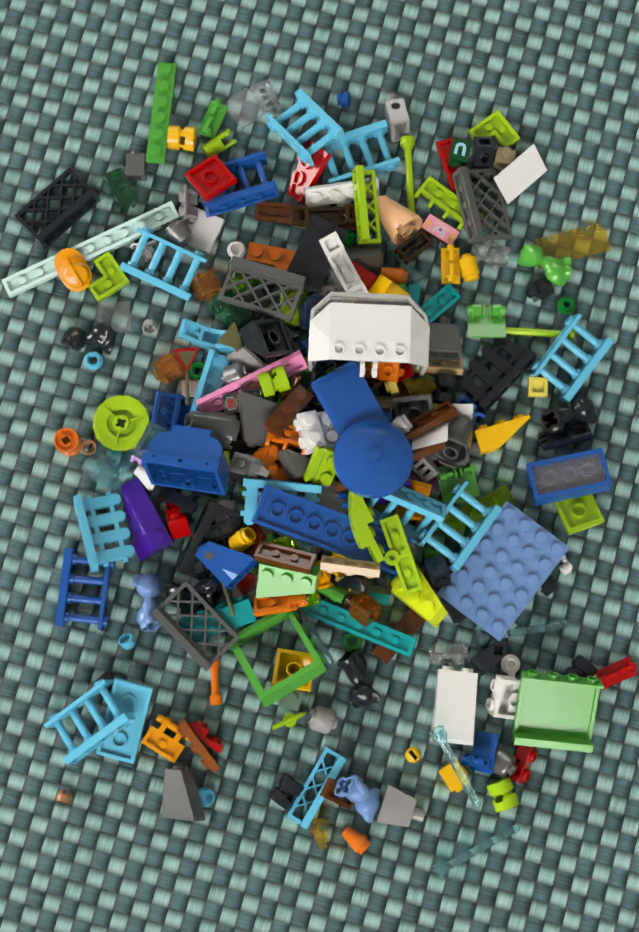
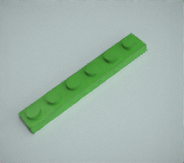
M158 62L146 163L165 164L177 63Z

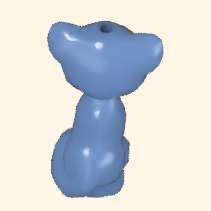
M135 574L133 576V584L137 588V592L144 597L142 607L136 615L137 622L140 625L141 631L152 632L162 626L153 617L151 612L158 607L155 597L163 590V578L160 575Z
M357 775L340 778L334 790L337 797H346L349 801L355 803L357 812L363 815L366 822L372 823L380 807V789H369Z

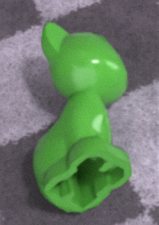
M524 245V248L520 250L519 258L516 260L520 266L524 267L541 265L547 280L559 286L566 284L572 271V257L565 256L562 259H558L552 256H544L543 249L539 245Z

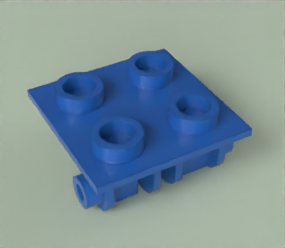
M476 730L473 753H465L462 756L463 764L469 765L470 770L493 774L495 753L498 747V734Z

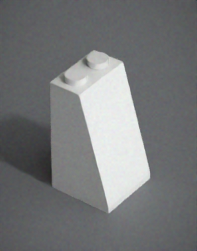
M442 666V669H437L430 740L473 746L478 673H473L474 669L462 668V671H454V667Z

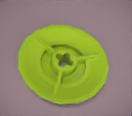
M117 395L106 399L98 406L93 416V430L96 438L103 446L114 451H127L137 447L145 439L149 431L150 419L146 408L139 400L130 396ZM119 420H122L123 422L126 421V422L124 423V425H125L124 428H122L121 426H118V425H119V422H118Z

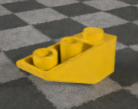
M524 414L513 416V420L510 421L502 419L494 422L495 425L488 427L485 424L476 427L477 430L474 431L473 437L478 443L480 455L499 450L530 419V415L524 416Z

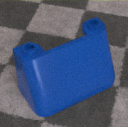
M350 361L311 383L317 398L339 436L351 425L360 421L380 420L390 424L394 421L390 412L386 413L385 410H382L365 378L359 376L360 362Z

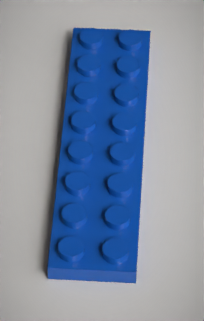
M264 485L251 522L351 559L374 562L367 547L364 549L358 548L348 515ZM370 523L367 524L368 527L372 526L376 534L374 539L377 544H381L386 554L390 549L382 528ZM385 560L380 562V570L398 576L395 566L388 565Z

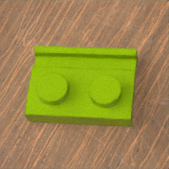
M316 445L303 476L305 482L312 481L315 484L331 486L336 474L333 465L335 448Z

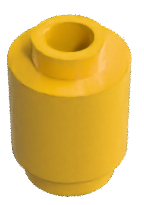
M471 253L461 255V259L458 260L461 277L464 278L465 282L478 280L480 271L476 256H472Z
M250 527L241 528L229 538L230 549L243 553L255 542L256 533Z

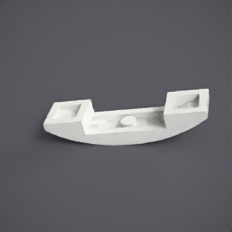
M336 231L320 239L319 243L345 292L369 293L347 255L345 247ZM349 298L352 303L364 304L371 300L363 298Z

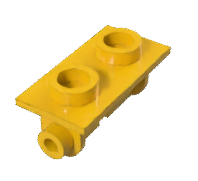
M453 244L447 245V248H441V285H447L448 283L460 284V269L458 265L460 249L454 248Z

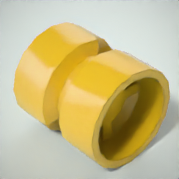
M169 125L167 148L170 150L182 148L184 151L194 152L197 135L196 127H185L182 129L181 126Z

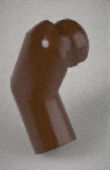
M292 375L290 381L291 389L280 393L281 399H286L300 384L301 375Z

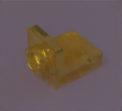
M427 373L420 379L407 377L403 381L412 396L431 394L437 388L430 374Z
M321 817L312 822L313 826L310 829L320 850L328 847L326 842L329 841L325 830L321 831L320 828L330 822L328 818L324 820Z

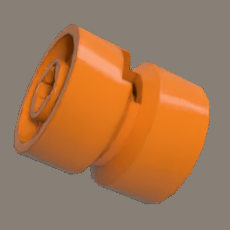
M62 428L57 431L54 436V445L63 455L71 457L79 454L81 451L82 439L73 429Z

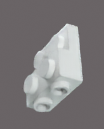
M316 410L298 413L295 420H293L294 429L298 431L300 436L299 446L301 449H304L305 455L313 454L316 445L335 448L340 436L325 411L316 413Z
M496 674V678L490 683L491 698H487L485 704L487 712L491 716L514 720L520 680L515 677Z

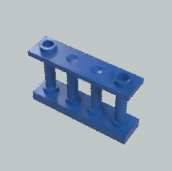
M265 151L255 152L252 155L224 162V165L233 175L239 174L243 190L232 192L231 187L225 190L226 195L214 197L208 202H202L208 218L279 197L275 180L269 182L264 169V165H268ZM256 168L261 184L250 187L246 171Z
M65 548L55 625L66 627V623H69V621L98 624L97 630L104 631V628L108 627L109 615H106L111 572L112 569H115L116 561L109 562V566L105 567L104 578L75 575L73 573L74 565H77V563L88 564L87 556H78L73 548ZM75 582L103 585L102 597L73 594V592H70L71 584ZM69 603L100 605L99 616L71 614L68 611Z

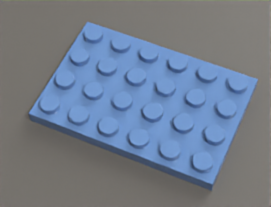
M506 501L499 515L459 571L453 572L450 575L452 584L442 587L437 595L495 639L501 641L570 547Z

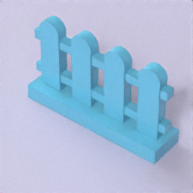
M244 476L243 486L247 487L246 490H242V496H246L245 509L240 510V516H244L245 524H254L251 521L257 507V497H260L262 492H258V488H264V485L279 490H286L289 494L313 503H320V497H317V493L321 494L322 485L267 478L255 479ZM297 491L305 492V496L297 495Z
M110 491L106 492V496L92 498L91 495L86 496L87 500H82L81 494L73 496L74 508L91 573L99 571L100 564L107 567L109 566L108 563L123 559V563L128 562V558L134 556L135 549L132 545H124V541L130 538V530L128 528H120L119 526L126 519L125 513L123 511H115V507L121 503V496L119 494H111ZM110 509V513L100 515L95 513L97 510ZM90 512L91 517H87L86 513ZM114 525L115 530L100 532L99 528ZM94 529L95 534L91 535L90 530ZM118 542L119 547L105 550L104 545ZM98 546H99V550H100V551L95 552V548H94V547H98Z

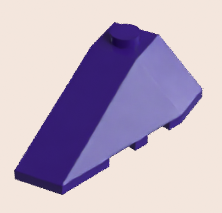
M136 477L122 485L121 489L128 528L130 530L131 545L142 562L174 544V541L139 478Z

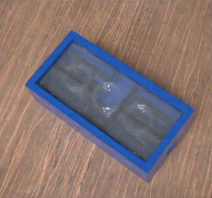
M602 447L526 464L525 471L534 507L610 491L612 481Z

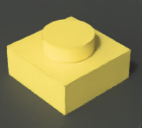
M529 377L528 397L547 398L548 380L545 377Z
M384 382L387 393L391 392L392 397L399 396L396 382Z

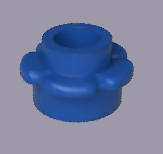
M341 90L340 94H337V103L343 109L350 106L351 97L349 91L344 92V90Z

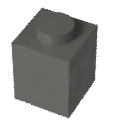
M139 151L126 153V177L128 181L147 180L145 153Z

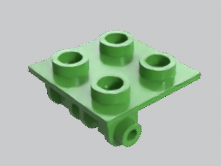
M474 304L468 306V338H506V306H502V304L493 305L492 307L491 304H488V307H485V304L482 307L481 305Z
M471 459L468 460L466 465H460L458 468L446 467L445 465L437 467L440 473L436 477L444 504L452 496L451 490L457 483L461 484L464 481L468 482L464 489L473 497L480 496L474 473L477 471L475 464H472ZM459 496L455 502H459L464 499Z

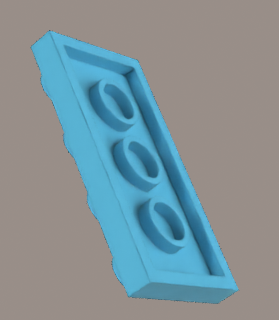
M117 677L114 679L111 696L121 712L133 713L136 720L99 746L96 754L134 764L154 687ZM107 706L104 721L110 724L114 721V715L109 706Z

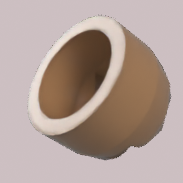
M86 440L81 445V450L85 455L94 454L97 448L92 440ZM91 443L93 446L86 452L84 449Z
M65 788L61 789L55 801L71 804L72 792L68 789L65 794Z

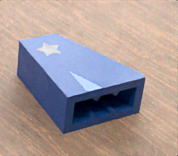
M210 541L200 545L195 554L230 591L258 564L252 556Z

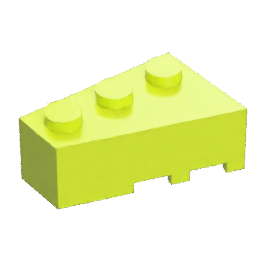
M417 565L425 589L405 595L399 576H396L390 583L392 587L391 593L436 628L448 612Z

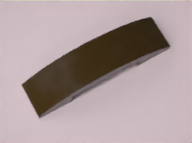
M345 204L344 207L308 208V205L289 206L290 225L308 227L313 214L339 227L356 225L355 204Z

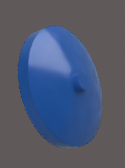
M364 420L351 425L341 434L335 445L333 465L338 479L348 490L361 497L382 498L395 493L406 483L413 467V452L406 436L395 426L380 420Z

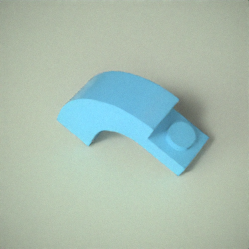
M182 319L178 338L189 341L192 345L207 350L212 349L220 353L230 354L235 350L229 346L217 343L226 330L213 329L188 319Z

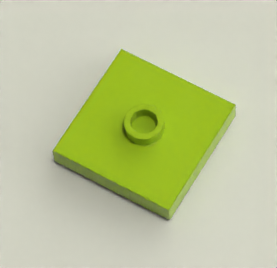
M593 494L554 502L568 536L602 524L605 521Z

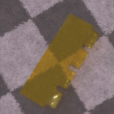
M600 223L586 226L587 233H585L584 227L568 230L570 238H567L565 231L550 235V243L548 236L534 239L535 245L542 247L544 256H552L558 259L570 256L572 260L611 250L606 231L601 228Z

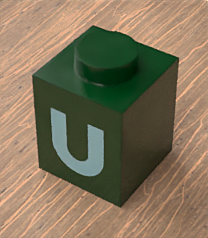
M454 137L447 165H451L455 169H458L460 166H466L472 141Z

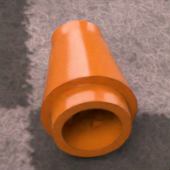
M381 267L379 276L381 274L397 285L406 284L408 278V271L404 270V268Z
M349 826L341 834L352 849L361 855L371 844L368 840L369 837Z

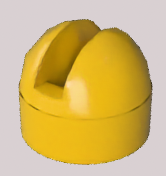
M410 747L405 752V758L410 763H416L420 760L421 753L418 748ZM411 750L418 757L416 760L409 754Z

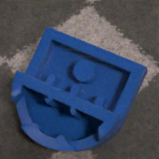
M156 391L150 428L165 432L172 431L174 425L186 426L184 419L186 414L190 413L192 407L190 404L186 405V397L181 394Z

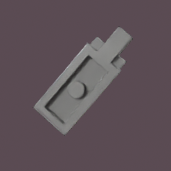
M235 452L230 461L229 470L243 476L256 479L260 475L267 478L270 470L264 468V462L249 455Z

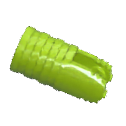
M229 128L201 146L207 158L214 154L219 155L237 143L236 139H231L223 145L221 140L231 133Z

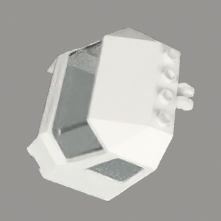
M331 291L311 309L308 371H312V368L316 366V361L347 360L360 362V377L365 375V362H373L371 369L372 378H377L378 362L417 365L419 376H423L429 362L430 326L427 314L409 295Z

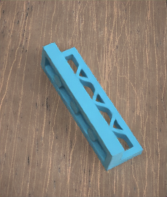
M209 349L190 412L200 411L196 400L224 387L221 374H223V369L226 366L231 365V362L226 356L218 354L215 350Z
M325 747L303 786L305 788L287 814L288 818L299 823L305 829L309 827L324 800L320 793L329 777L334 780L336 779L346 761L345 757ZM327 752L337 757L333 766L325 767L323 759ZM322 763L323 768H322V769H318L319 766H320V764ZM327 769H331V771H330L329 774L327 775V771H326V770H327ZM324 770L326 776L324 783L316 785L314 780L315 773ZM321 786L319 792H317L316 787ZM314 788L316 793L315 799L306 802L304 797L305 791ZM301 798H302V799H303V803L298 804L299 801H300ZM312 803L310 808L307 809V804ZM304 805L306 815L303 820L292 815L296 807Z

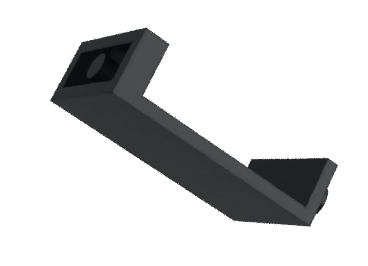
M315 214L312 215L311 222L287 269L288 272L306 277L304 291L310 294L319 292L331 267L319 240L336 231L343 243L348 232Z

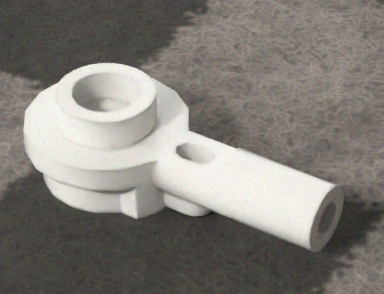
M233 241L228 245L227 253L231 260L233 256L243 258L246 248L242 242ZM233 272V275H232V277H231V278H233V279L235 278V275H236L235 272Z
M508 654L501 660V668L508 676L515 677V673L520 668V660L517 656Z

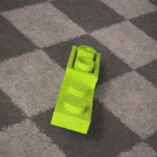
M349 490L348 516L356 544L359 549L367 547L373 561L380 563L385 560L383 554H385L384 549L380 543H376L374 539L376 534L372 526L368 527L367 525L374 521L372 517L374 512L369 504L366 505L363 499L365 497L356 495Z

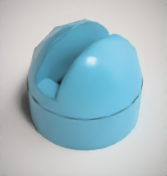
M124 633L118 640L119 645L125 650L132 649L136 643L131 633Z

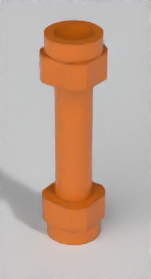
M220 657L210 667L212 695H209L210 705H222V695H219L218 675Z

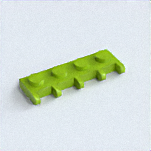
M429 176L415 193L414 198L417 199L420 195L424 196L430 201L427 205L429 209L435 204L445 212L442 216L444 220L450 215L460 223L457 227L460 231L464 226L457 195ZM478 211L479 215L484 219L485 216Z

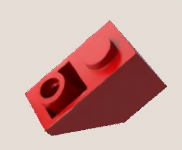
M169 503V505L165 504L167 523L172 540L191 536L187 512L182 514L179 511L180 508L172 503Z

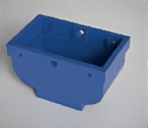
M174 425L172 431L161 432L151 439L147 451L143 452L141 461L152 485L226 496L229 466L222 446L214 438L212 430Z

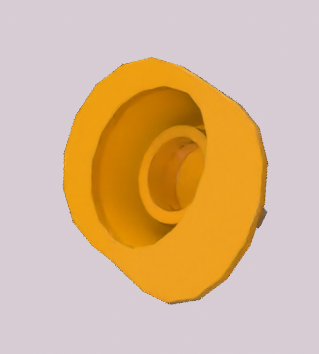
M65 248L57 253L54 266L64 285L68 289L77 292L88 288L92 282V273L81 253L73 248Z

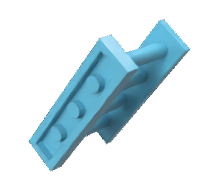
M298 89L294 92L297 98L296 104L275 119L269 113H266L265 116L268 120L266 124L272 132L275 131L298 153L297 155L303 163L307 162L313 167L314 163L311 155L331 140H336L342 145L347 139L343 129L302 89ZM300 109L306 111L305 115L286 129L280 125ZM309 120H316L317 124L297 139L291 135ZM320 130L327 131L324 137L308 149L301 145Z
M386 119L345 132L347 141L342 145L336 140H331L322 147L330 154H332L333 150H342L350 173L339 176L333 156H331L327 164L332 178L328 179V184L352 180V170L355 168V163L349 147L355 143L360 144L367 164L364 170H375V174L383 171L391 172L399 167L400 158L392 159L384 137L388 130ZM373 137L377 138L385 161L374 164L366 142Z
M146 226L143 229L138 227L136 231L142 233V236L131 261H128V263L122 262L119 269L186 301H190L193 296L189 292L190 284L200 262L208 263V259L205 258L206 254L197 250L193 253L153 234L154 230ZM150 237L159 241V244L148 269L143 271L138 269V262ZM166 245L177 251L165 277L160 279L155 276V270ZM185 253L194 259L183 284L177 287L172 284V278Z
M580 313L573 316L570 315L564 322L566 326L542 358L533 363L531 366L532 371L529 374L531 377H534L540 373L556 386L561 393L558 399L563 403L571 401L614 343L609 337L598 340L577 323L582 317ZM572 329L593 345L594 350L591 354H586L567 338ZM561 344L582 360L583 365L580 369H575L556 353ZM550 358L571 375L572 380L569 384H564L544 368Z
M467 481L461 484L457 483L451 490L453 494L446 503L445 515L449 511L470 527L472 532L470 537L464 538L444 521L440 523L435 520L428 529H423L418 536L420 540L417 545L420 547L427 542L449 559L450 565L447 568L452 572L459 571L502 510L498 505L486 507L464 489L468 485ZM459 496L482 513L481 516L483 518L480 523L474 522L453 505ZM437 526L460 544L461 549L458 553H453L431 536Z
M404 486L395 493L382 497L390 501L383 512L373 509L379 498H370L366 505L369 504L374 512L372 516L374 521L370 524L380 528L382 527L379 520L390 517L397 505L407 508V511L401 517V522L407 538H410L411 542L415 544L420 540L418 538L419 534L423 529L427 528L432 520L442 523L445 519L446 504ZM415 512L425 516L418 527L408 524V521Z
M100 679L96 681L92 689L60 713L57 712L48 718L49 721L44 724L45 728L56 727L69 749V754L63 758L67 765L78 763L136 720L133 713L120 711L107 688L114 683L113 680ZM100 693L114 715V721L110 724L104 721L92 700ZM84 705L87 706L99 726V732L95 735L90 734L77 712ZM69 716H71L84 738V743L80 746L75 745L62 723Z

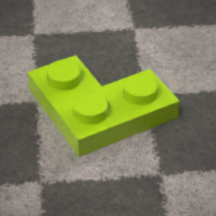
M499 110L468 131L473 140L474 136L494 137L501 147H512L521 139Z
M109 251L93 261L103 277L88 286L98 303L130 283L124 272L119 269L120 266Z

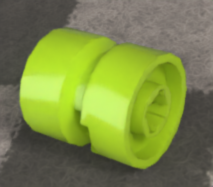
M283 366L272 369L271 373L265 371L257 374L265 398L275 395L276 391L282 393L291 389Z
M510 777L502 778L486 785L489 795L494 798L492 803L496 812H501L520 804L517 794L512 792L514 786Z

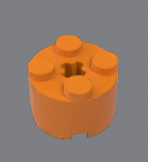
M283 444L263 445L252 456L264 462V468L270 470L267 479L288 480L277 456V452L282 450ZM287 446L286 450L289 449L295 452L293 448Z

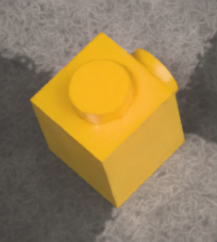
M455 760L438 770V773L451 792L455 790L458 793L466 787L465 783L468 782L466 778L468 773L463 765L459 767Z

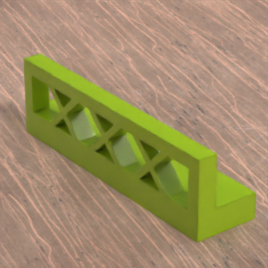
M356 165L352 170L358 244H380L381 232L375 170H364L363 165ZM364 175H370L371 183L368 186L365 185ZM366 191L372 196L370 204L366 200ZM367 209L374 214V220L371 223L368 221ZM369 227L375 232L376 239H370Z

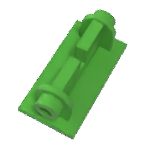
M220 99L212 100L197 133L211 139L216 137L229 106L223 105V101Z

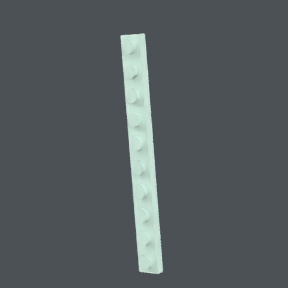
M172 201L71 248L79 251L87 263L108 251L111 252L141 238L142 233L136 231L138 227L143 229L146 226L156 231L169 225L173 220H180V218H178V213ZM56 255L2 279L9 297L12 298L59 276L54 266Z

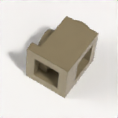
M508 146L498 147L493 168L504 170L514 161L516 150H512Z

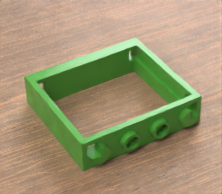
M296 610L264 616L237 632L236 634L240 638L231 646L265 708L327 671L323 664L326 662L321 652L317 654L315 651L317 645L312 637L308 639L306 636L309 631L303 622L299 624L297 619L300 616ZM289 618L314 662L265 691L240 646ZM234 637L227 638V641L229 642Z

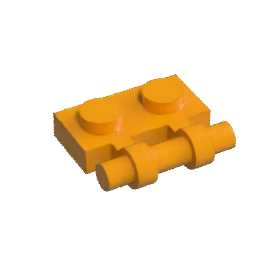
M159 714L156 721L161 726L157 729L151 725L141 743L172 763H175L185 748L179 742L182 736L177 729L180 727L172 722L170 717H164ZM167 728L176 733L174 738L164 733Z

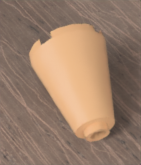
M386 195L377 197L379 220L392 243L399 246L409 239L415 230L417 232L420 230L423 220L419 215Z

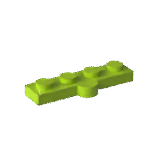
M399 514L379 520L390 549L384 556L385 562L388 565L395 566L404 594L409 595L425 589Z

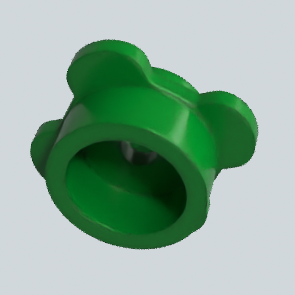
M347 230L348 232L342 243L343 246L355 244V234L351 230Z

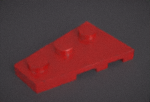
M308 139L303 143V147L308 149L314 142ZM323 148L319 149L311 155L314 163L313 167L307 162L303 163L297 156L299 161L296 170L293 171L288 194L304 204V187L315 186L332 154Z

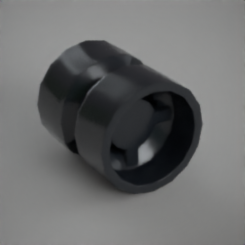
M436 373L433 382L435 389L431 391L434 402L442 404L449 401L451 404H454L456 398L454 391L458 389L460 379ZM440 389L448 390V394L440 392Z
M578 654L571 662L572 667H567L561 675L571 673L579 677L594 676L598 670L591 662Z
M284 773L278 781L279 786H274L268 797L289 811L295 802L294 797H298L305 787Z

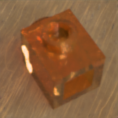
M212 270L196 274L191 282L199 302L205 300L210 302L216 299L217 294L221 291L220 282L216 279Z
M173 353L152 363L155 369L152 371L157 381L160 380L164 384L185 374L179 359Z
M363 592L351 599L348 613L363 627H366L379 619L382 605L367 592Z

